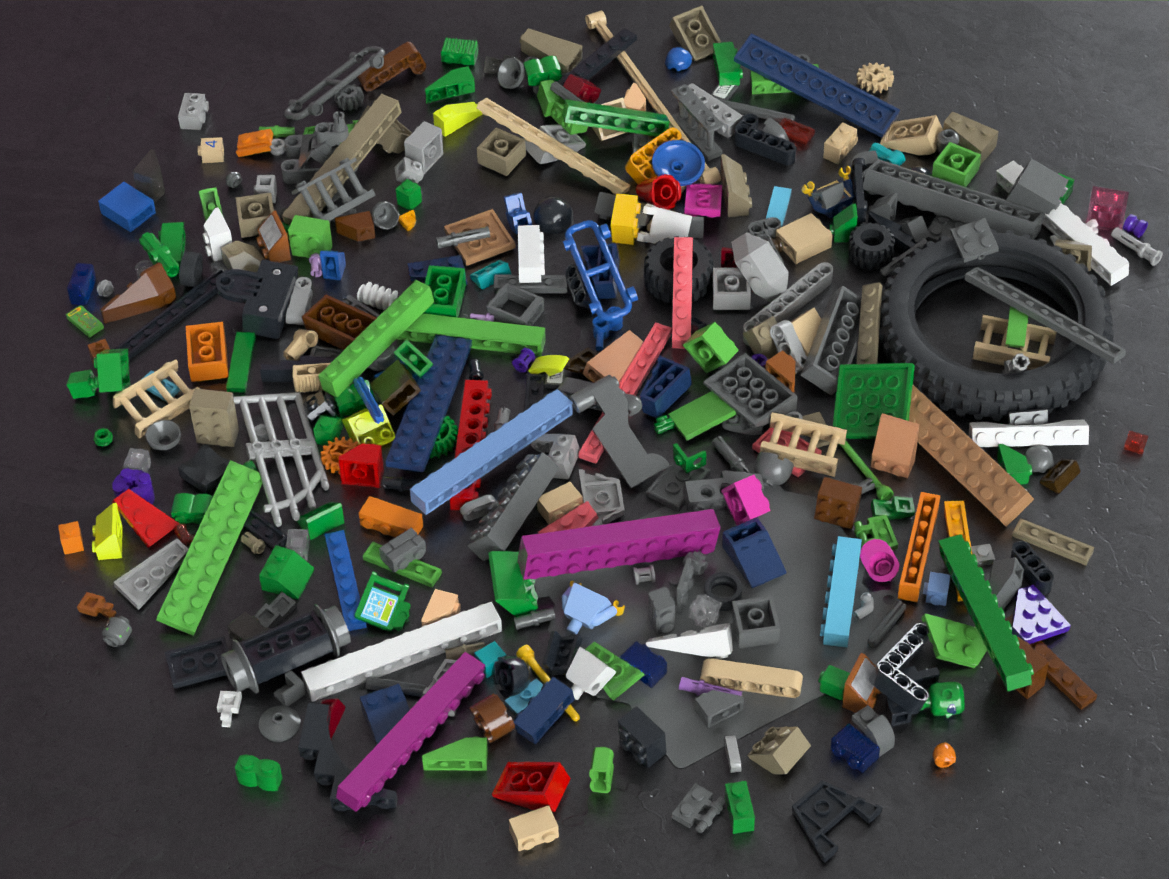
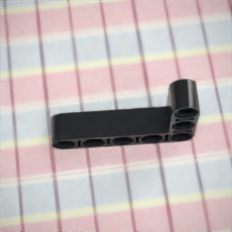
M922 623L914 625L878 662L869 677L870 683L911 714L919 713L929 697L924 688L901 672L921 651L929 639L927 635L929 633L928 627Z

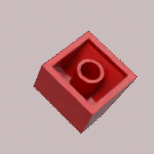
M362 443L339 456L338 461L342 484L380 488L384 472L381 445Z

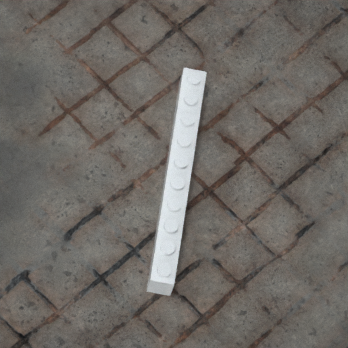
M1013 160L997 170V183L1009 193L1024 168ZM1060 203L1056 210L1053 209L1049 215L1045 214L1043 225L1060 240L1077 241L1092 245L1091 268L1111 286L1128 276L1129 263L1127 259L1121 257L1101 236L1094 233L1090 226L1085 225L1077 215L1075 216L1066 205Z
M492 602L481 604L473 609L462 611L459 614L443 618L429 625H424L419 629L405 632L392 639H386L373 646H367L354 653H348L335 660H329L316 667H310L301 672L304 686L311 701L314 702L365 683L368 677H381L445 653V649L463 646L464 643L467 645L502 631L501 618Z

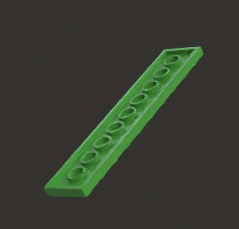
M230 460L156 621L194 636L263 483L260 472Z

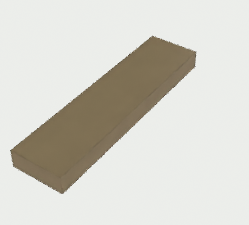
M1021 518L1012 533V537L1083 565H1087L1094 552V547Z

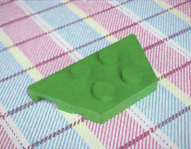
M926 613L922 616V622L927 624L929 630L927 635L933 644L936 658L975 668L979 664L987 649L976 627Z

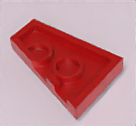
M127 489L112 501V503H117L119 512L147 548L179 525L174 519L130 489Z

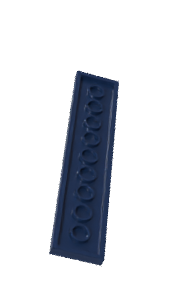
M752 33L734 57V62L883 138L900 113V109Z
M444 335L435 336L427 356L434 365L421 378L419 377L417 381L421 391L409 401L387 456L386 467L424 472L471 350V339Z

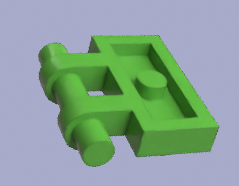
M887 515L867 518L868 525H862L861 521L854 523L855 535L857 538L862 539L861 549L866 542L873 539H881L890 546L892 551L898 550V543ZM871 534L873 538L868 539L866 535Z

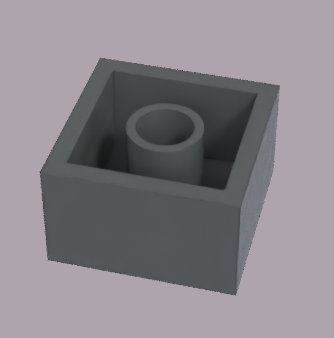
M772 596L732 601V620L739 648L779 643L780 626Z

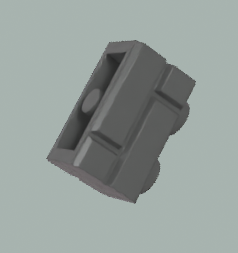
M410 528L380 547V558L393 573L399 569L403 570L410 562L424 556L426 552L425 541L413 528Z
M664 587L651 591L648 594V618L656 634L668 633L675 628V602L668 588Z

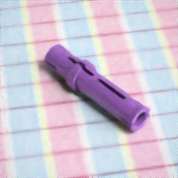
M682 677L679 685V690L696 693L697 696L712 690L742 696V691L705 683L704 680L697 681Z

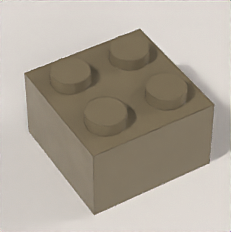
M495 128L477 147L478 164L505 176L526 156L525 140L499 128Z
M271 193L236 197L241 237L258 235L257 229L274 211Z

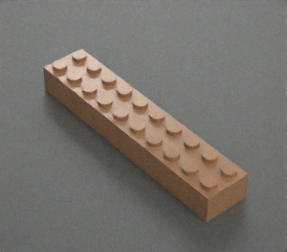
M914 385L912 386L909 421L919 424L917 443L1007 527L1034 498Z

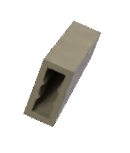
M529 28L520 37L521 51L528 56L537 57L539 60L547 56H556L561 68V74L573 70L583 58L582 45Z

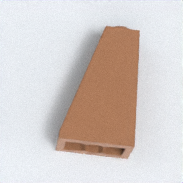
M630 330L589 360L583 375L593 383L607 375H611L612 377L615 376L620 383L641 348L643 341Z

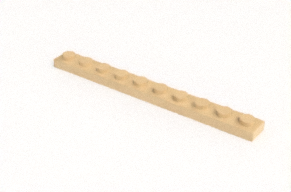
M485 98L478 102L477 109L482 114L490 116L497 123L508 127L513 133L524 137L526 141L536 144L541 150L552 154L554 158L562 160L569 167L582 172L584 176L590 177L600 186L608 188L613 194H625L629 191L630 184L490 99Z

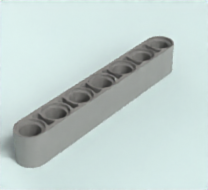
M826 262L818 264L748 320L743 326V333L772 316L777 323L789 319L831 285L833 266ZM743 335V342L746 345H749L746 338Z

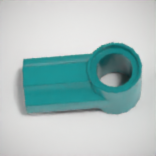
M875 142L872 144L869 150H876L880 160L898 166L905 162V156L901 151H891L879 143Z

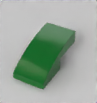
M894 496L892 501L873 499L871 502L873 517L887 515L888 520L915 515L913 498Z

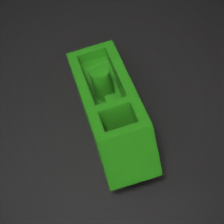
M477 736L464 738L422 755L423 769L487 771V738Z

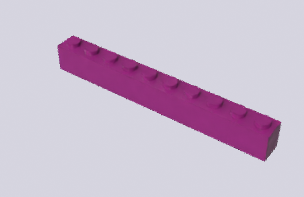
M465 651L338 786L336 798L355 812L362 806H367L371 796L375 792H380L384 782L388 778H393L397 768L401 764H406L410 754L413 751L419 750L423 740L426 737L432 736L439 723L443 724L449 711H455L460 704V700L470 695L475 684L479 685L485 677V664Z

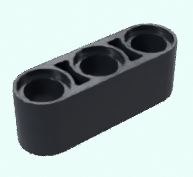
M570 264L565 271V277L574 302L590 310L589 304L592 302L576 264ZM589 277L590 280H591V283H592V285H593V288H594V290H595L593 281H592L591 277Z
M1024 541L1015 542L1012 546L1010 558L1016 557L1024 568L1023 578L1030 586L1034 585L1043 595L1049 594L1054 580L1053 572L1028 543Z

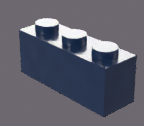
M554 677L549 682H545L538 695L530 699L524 711L516 715L514 719L516 732L536 745L575 700L572 689Z

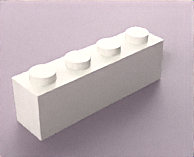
M539 225L518 226L519 283L541 282V275H545L543 232H540Z

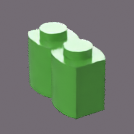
M595 747L593 750L589 773L591 778L590 789L593 792L609 793L611 789L614 753L607 747Z

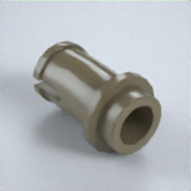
M245 532L248 538L242 535L241 542L251 548L254 554H261L265 550L263 540L257 539L250 532Z

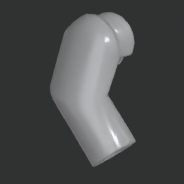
M868 592L863 593L860 597L862 600L861 608L853 612L855 619L858 621L874 610V599Z

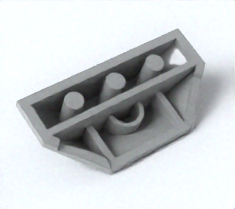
M746 232L731 242L735 264L755 294L771 303L787 290L789 272L769 241Z

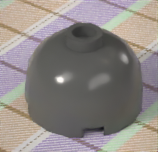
M760 452L755 460L754 472L762 475L764 486L773 487V485L784 484L789 479L794 464L786 458L783 461L778 459L777 454Z

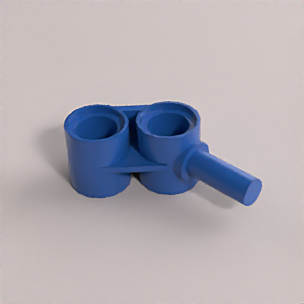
M616 306L610 307L604 313H613L621 310V308ZM598 316L593 319V337L596 339L597 351L603 350V342L609 337L610 330L618 331L623 327V317L612 321H603Z

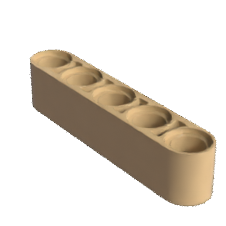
M705 659L702 665L700 680L733 690L796 698L801 693L803 675L795 670L719 659Z

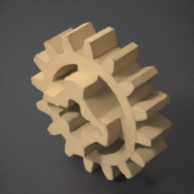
M876 62L875 65L869 63L868 66L863 65L862 68L858 69L857 84L861 85V89L866 88V92L872 90L875 93L878 90L882 93V89L887 91L888 87H892L894 75L893 71H890L889 66L884 67V64L878 65Z

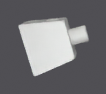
M579 647L566 673V678L574 683L571 689L574 698L578 700L584 691L595 696L615 675L616 671L587 650Z

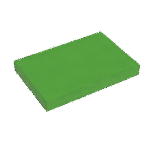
M711 391L668 415L687 441L735 416L736 411Z

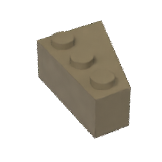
M953 111L944 121L943 130L951 129L959 135V146L981 154L980 166L997 146L999 131Z

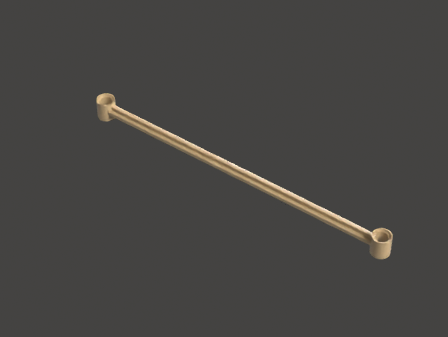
M602 10L585 16L588 28L590 30L596 28L605 42L614 37L606 26L607 20ZM626 52L620 53L617 56L618 60L638 85L656 113L667 115L670 121L668 129H678L681 132L680 140L691 143ZM705 163L704 172L699 178L700 184L720 182L719 170L716 167L709 168Z

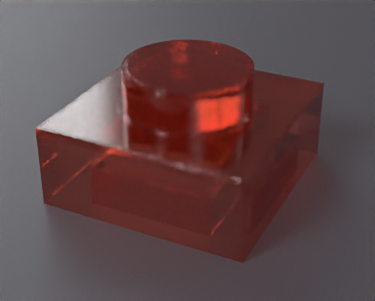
M1129 431L1124 449L1143 454L1148 441V435Z

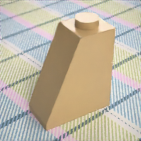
M815 308L801 314L791 322L807 357L822 320Z

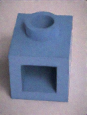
M930 572L929 583L925 582L923 594L927 595L926 603L946 606L951 575Z

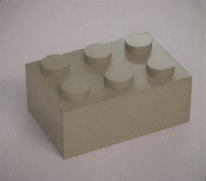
M194 389L189 408L197 443L234 447L239 426L233 393Z

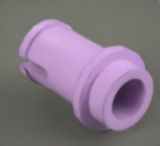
M314 253L309 258L311 275L314 276L315 272V277H320L322 275L321 258L319 254Z
M487 313V315H470V318L474 320L494 322V316L490 315V313Z

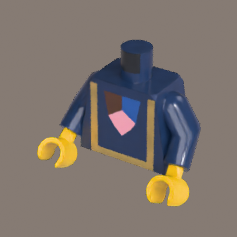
M849 166L845 168L847 173L843 172L842 167L838 171L839 176L844 181L838 179L814 190L815 185L811 181L807 183V186L805 184L802 186V192L809 195L808 199L816 212L825 214L833 219L834 216L853 203L854 188L851 179L848 177L851 172ZM843 182V197L840 202L828 209L822 208V204L818 200L815 201L811 193L821 188Z

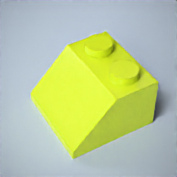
M112 503L96 517V525H93L95 541H92L93 553H97L98 560L122 558L123 526L117 503Z

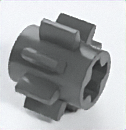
M694 551V553L689 552L685 556L683 564L685 566L687 558H691V566L694 567L693 575H701L706 570L708 565L704 560L706 555L700 551Z

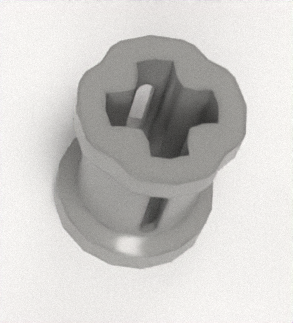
M653 564L645 568L637 569V567H633L635 585H639V582H656Z

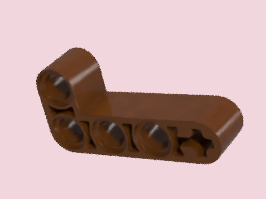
M406 42L383 56L384 64L381 68L369 67L357 79L366 91H372L409 67L414 74L418 75L423 73L427 66L414 44Z

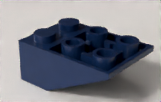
M758 517L723 532L722 547L751 589L786 574L785 567L768 531Z

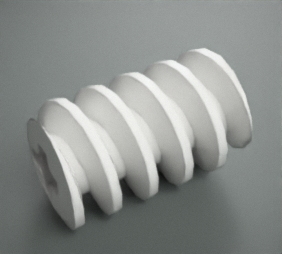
M368 282L366 286L362 284L357 293L358 301L371 307L383 309L384 311L398 298L396 290L392 292L388 288L385 291V287L381 286L379 288L378 284H374L372 287V282Z

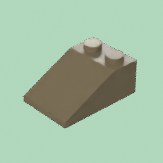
M703 6L673 17L669 24L676 40L684 49L690 52L694 62L712 55L713 43H721Z

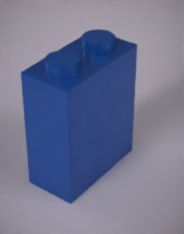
M122 182L98 201L101 214L129 232H132L156 213L154 201L126 182Z

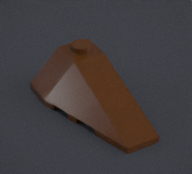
M160 262L144 270L140 274L141 277L134 284L129 283L127 285L128 289L121 295L117 294L101 308L105 324L162 308L176 300L174 286Z

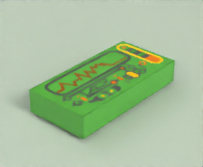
M81 305L66 314L67 319L89 338L104 328L103 324Z

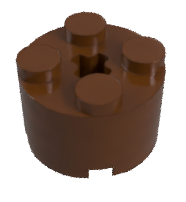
M493 693L469 708L474 716L473 720L479 730L481 728L484 730L483 734L489 744L515 729L511 716H508L507 709L497 694Z

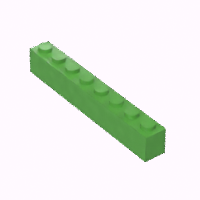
M418 280L411 284L318 375L323 390L337 398L355 378L360 376L434 303L430 286Z
M421 314L397 338V340L432 344L436 335L471 339V348L521 354L522 348H529L535 353V356H542L546 341L544 327Z

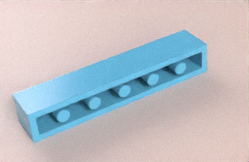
M838 536L837 544H833L832 556H835V560L831 559L829 571L833 572V575H828L827 587L831 589L830 592L826 591L825 603L828 604V608L824 607L822 620H826V623L821 624L820 636H824L823 645L848 648L862 539Z

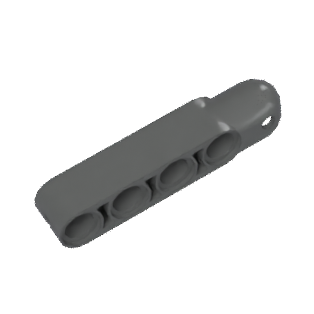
M566 377L557 389L569 399L571 395L593 383ZM621 390L628 401V410L631 411L628 412V416L637 414L642 409L641 399L636 395L627 394ZM597 403L589 407L591 409L602 411Z

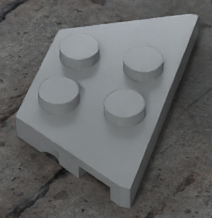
M579 469L583 503L588 501L599 517L592 526L608 524L624 515L625 509L620 480L613 477H605L598 473L595 476L586 474L585 470Z

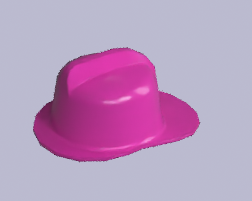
M873 539L863 545L860 551V558L870 577L878 582L893 581V578L899 571V562L890 546L881 539Z

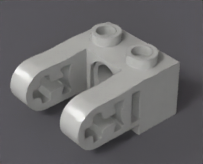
M543 434L531 443L532 448L536 451L549 452L547 456L559 467L553 478H570L580 451L575 435ZM526 455L524 460H528L532 455Z

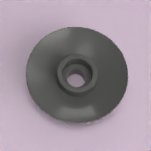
M288 706L272 707L266 710L259 720L261 734L266 739L274 742H282L292 738L300 728L298 713Z

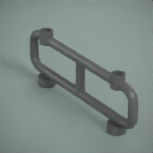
M369 46L358 53H350L349 60L298 100L291 99L288 103L289 107L284 111V117L291 120H300L309 114L320 116L323 112L322 104L369 67L381 68L383 66L384 49L377 46ZM369 53H376L343 80H336L337 77L355 63H361L364 56ZM327 85L334 86L315 102H311L303 111L292 113L295 110H300L306 101Z

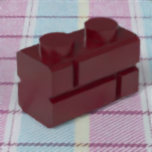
M572 74L568 76L563 87L579 99L594 104L601 93V89L590 81Z

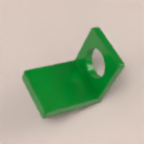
M677 443L673 444L674 461L677 466H681L686 474L706 465L705 450L687 457ZM701 458L698 464L693 465L696 459Z

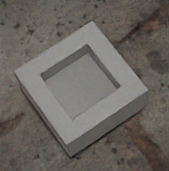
M990 544L971 546L972 554H975L977 558V566L993 564L995 557Z

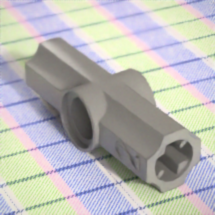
M1023 353L1016 354L1011 360L1004 361L1005 369L1002 373L1028 371L1029 358L1024 356Z

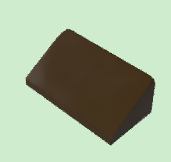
M1061 458L1040 479V484L1055 493H1061L1081 472L1077 460Z

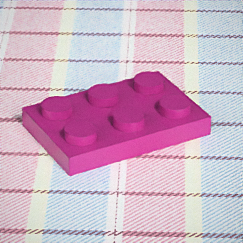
M694 183L687 185L685 214L693 217L698 215L707 217L720 216L722 185Z

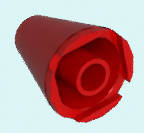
M662 174L640 182L636 187V194L640 199L651 205L669 210L674 208L676 202L680 200L681 187L678 180L672 175Z

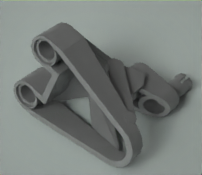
M338 111L333 113L334 122L317 124L313 134L290 135L285 138L286 156L289 158L281 163L282 178L285 183L299 184L303 181L306 183L310 182L320 168L305 169L307 160L312 157L324 165V162L333 154L335 148L340 145L339 143L348 138L349 131L347 124H345L343 112L340 111V117Z

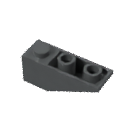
M1016 557L994 561L993 568L990 571L991 593H995L998 607H1002L1003 611L1022 585L1024 568Z

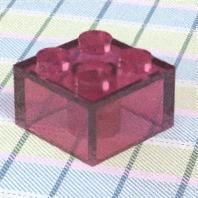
M1093 186L1086 223L1096 219L1098 229L1113 231L1116 227H1119L1122 230L1129 192Z

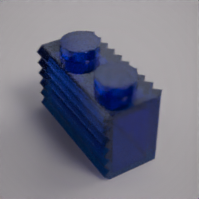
M76 263L67 287L71 304L87 305L96 281L94 265Z
M638 641L634 642L620 656V659L645 674L639 680L650 688H653L667 674V662L661 655L657 656L651 652L647 645H641Z
M850 723L831 738L830 748L837 757H843L847 760L848 765L854 770L858 769L864 773L879 758L880 747L851 726Z

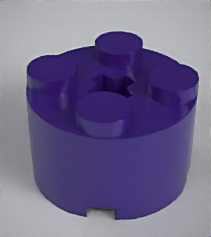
M126 468L121 471L113 482L112 488L115 498L127 489H130L153 505L155 496L148 473Z

